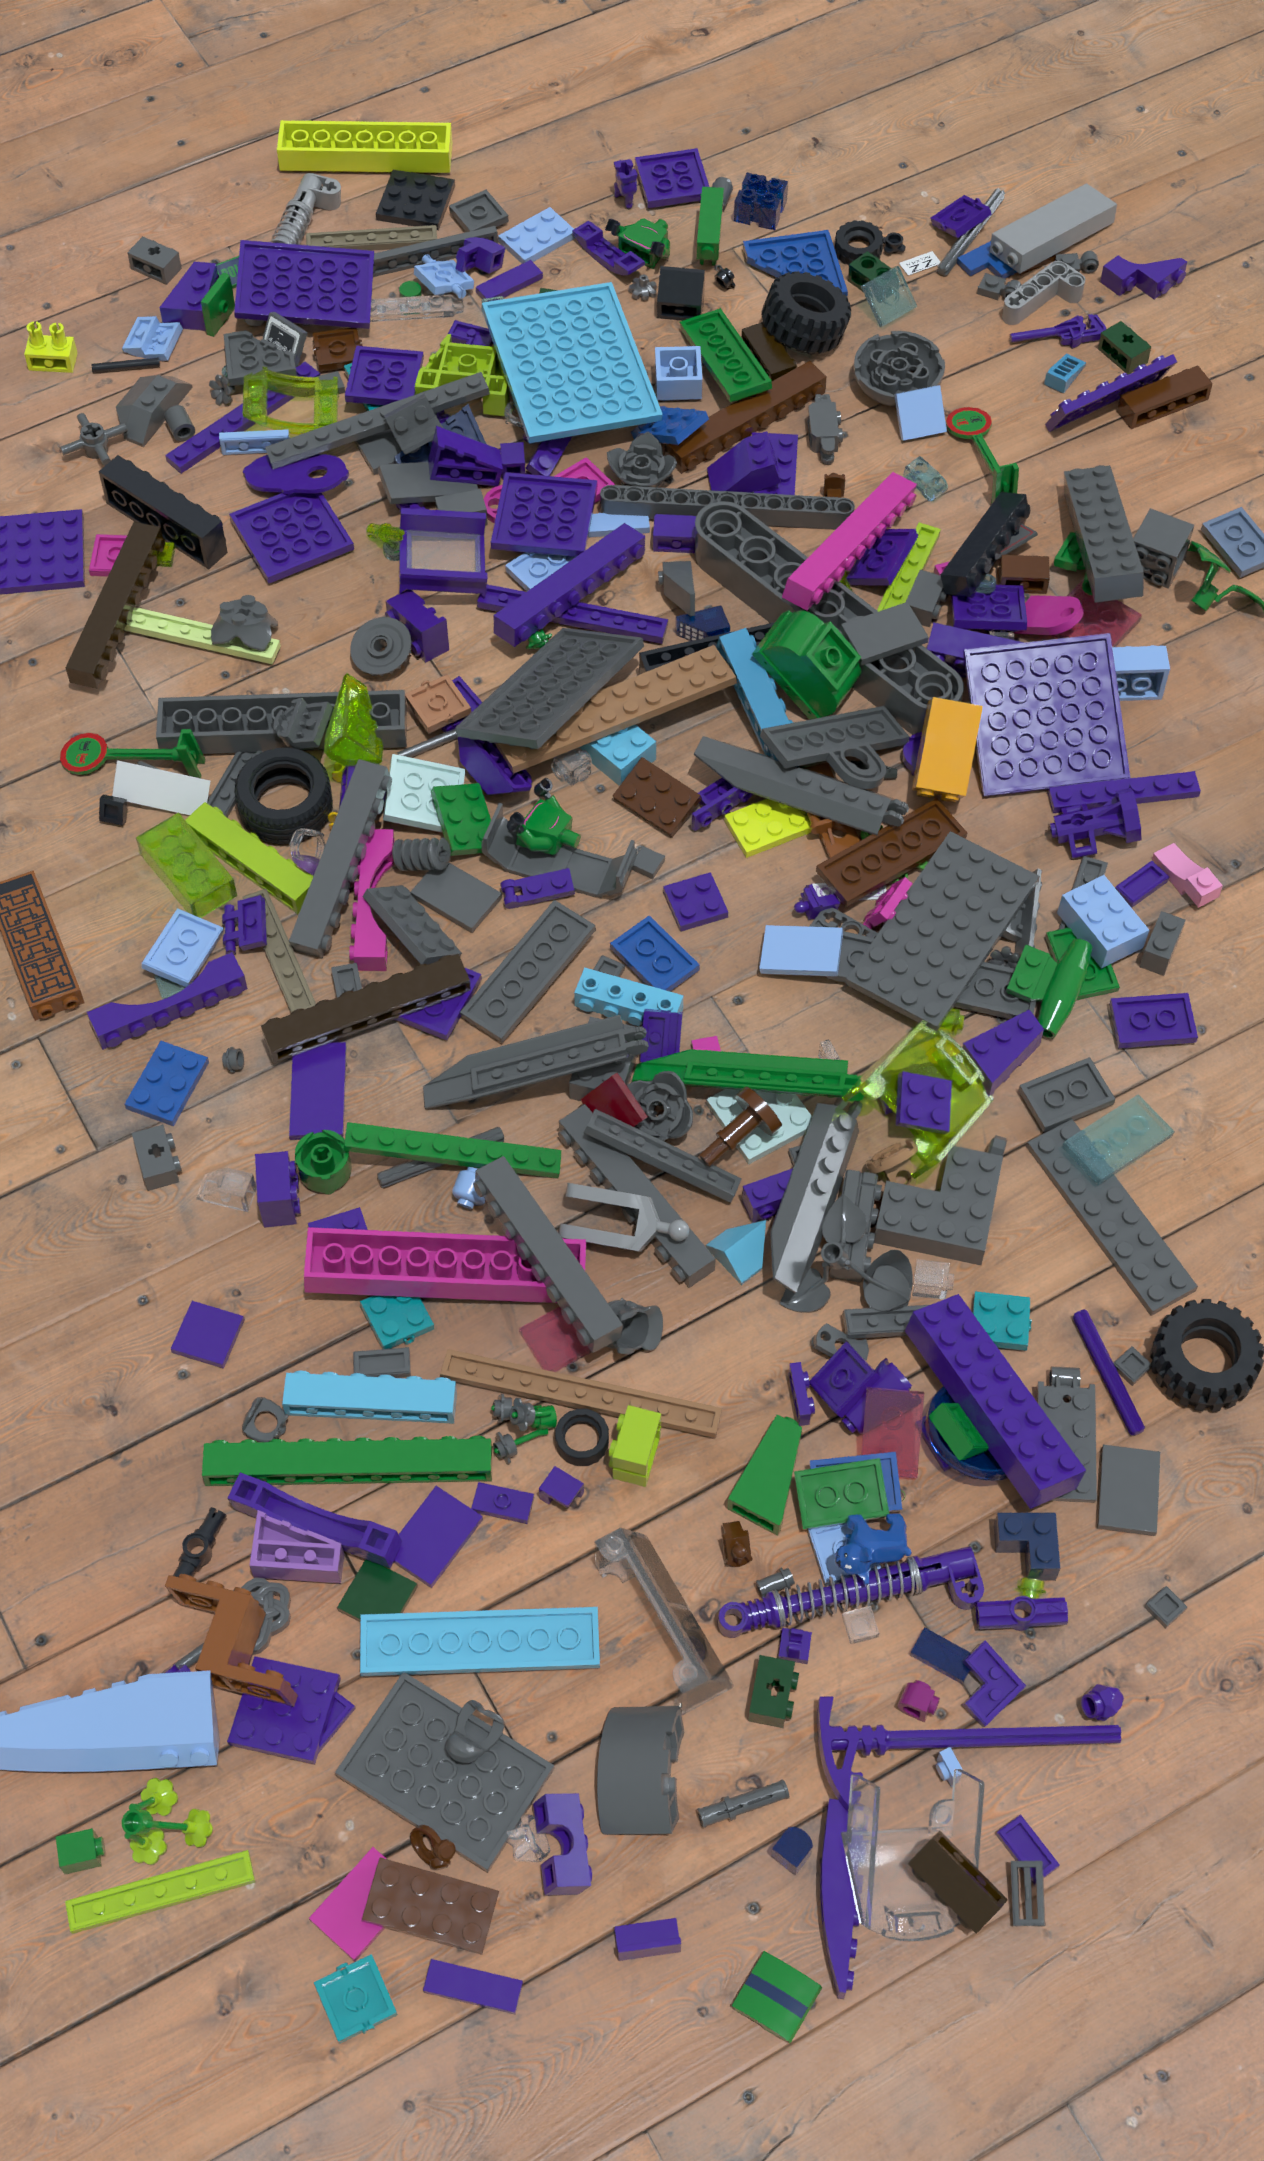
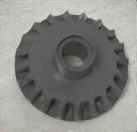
M390 617L372 619L364 623L352 638L350 646L352 660L360 670L372 676L380 675L383 677L386 673L392 674L393 670L401 669V664L407 662V656L411 654V635L406 626L397 619Z

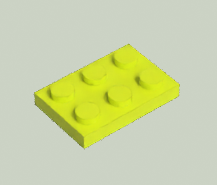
M770 799L759 801L724 815V822L746 858L811 833V823L805 811Z

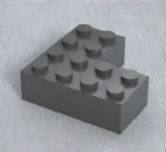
M950 1145L940 1192L886 1181L874 1243L982 1265L1003 1156Z

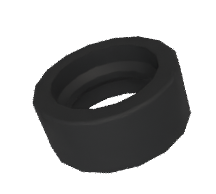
M574 1409L567 1412L559 1419L555 1428V1443L559 1455L566 1462L575 1466H589L598 1462L605 1455L609 1446V1428L605 1419L590 1409ZM579 1423L592 1425L598 1431L599 1441L593 1449L587 1451L573 1450L567 1445L565 1440L567 1430Z

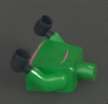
M643 218L628 226H621L620 222L614 219L608 220L605 230L611 231L613 236H618V248L625 254L630 251L645 261V266L653 269L660 258L666 259L670 256L671 243L668 240V224L663 219L653 223Z
M544 778L534 787V793L539 797H544V800L539 799L525 818L521 813L514 812L507 822V829L511 832H518L516 845L526 847L530 851H541L554 855L557 854L564 844L576 848L580 842L581 834L571 831L573 818L563 810L555 796L549 793L553 785L548 778Z

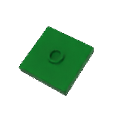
M226 273L220 275L201 300L206 333L212 337H215L235 310L231 278Z

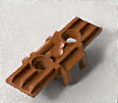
M829 763L805 767V769L834 778ZM806 812L811 823V833L819 834L829 858L860 841L855 828L826 818L820 821L819 816ZM835 830H840L845 834V836L842 838H836L833 836L832 832Z

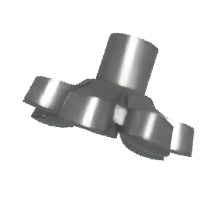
M640 275L639 278H634L633 284L629 285L628 292L632 293L634 299H638L641 296L642 300H648L649 296L654 298L657 295L655 290L657 289L656 282H649L647 275Z
M216 375V381L211 380L209 382V386L214 389L211 391V397L216 398V405L228 404L231 402L230 394L235 392V386H230V381L227 377L223 378L222 375Z
M1004 946L1001 952L994 950L990 954L993 959L989 960L988 963L1015 969L1020 955L1012 953L1010 947Z

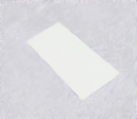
M117 760L112 796L127 799V802L191 815L204 802L207 803L210 780Z

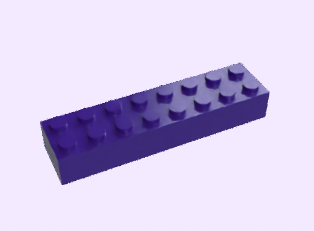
M957 1294L913 1311L905 1332L954 1402L959 1403L987 1443L988 1450L1028 1507L1032 1509L1077 1489L1086 1469L961 1296Z

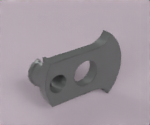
M827 1323L811 1339V1346L814 1350L817 1349L818 1352H823L830 1357L837 1352L835 1348L836 1341L843 1343L847 1341L865 1360L868 1358L869 1348L866 1338L864 1340L847 1339L845 1333Z

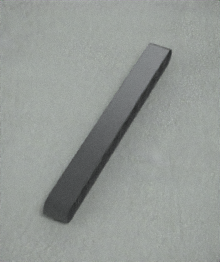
M607 485L600 491L601 513L648 516L649 519H654L656 514L697 516L699 511L705 506L714 502L726 501L742 506L767 526L837 529L855 511V504L852 500L838 497Z

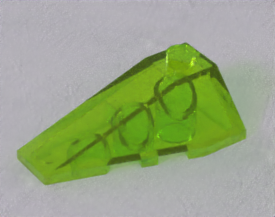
M348 673L343 677L325 735L324 753L331 760L337 761L343 766L356 765L358 759L380 764L383 756L382 740L375 733L378 726L377 722L372 720L370 715L372 704L367 687Z

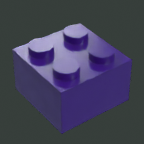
M288 1151L255 1154L257 1203L264 1228L297 1224L296 1214H301V1205L297 1192L299 1190L298 1173L296 1174L295 1161H290Z

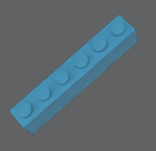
M746 628L720 636L716 648L736 676L737 684L733 686L766 756L777 759L761 739V731L763 728L790 724L793 721L788 720L786 716L784 701L781 698L779 699L775 692L776 685L773 678L768 676L766 670L752 655L757 648L753 635H749Z

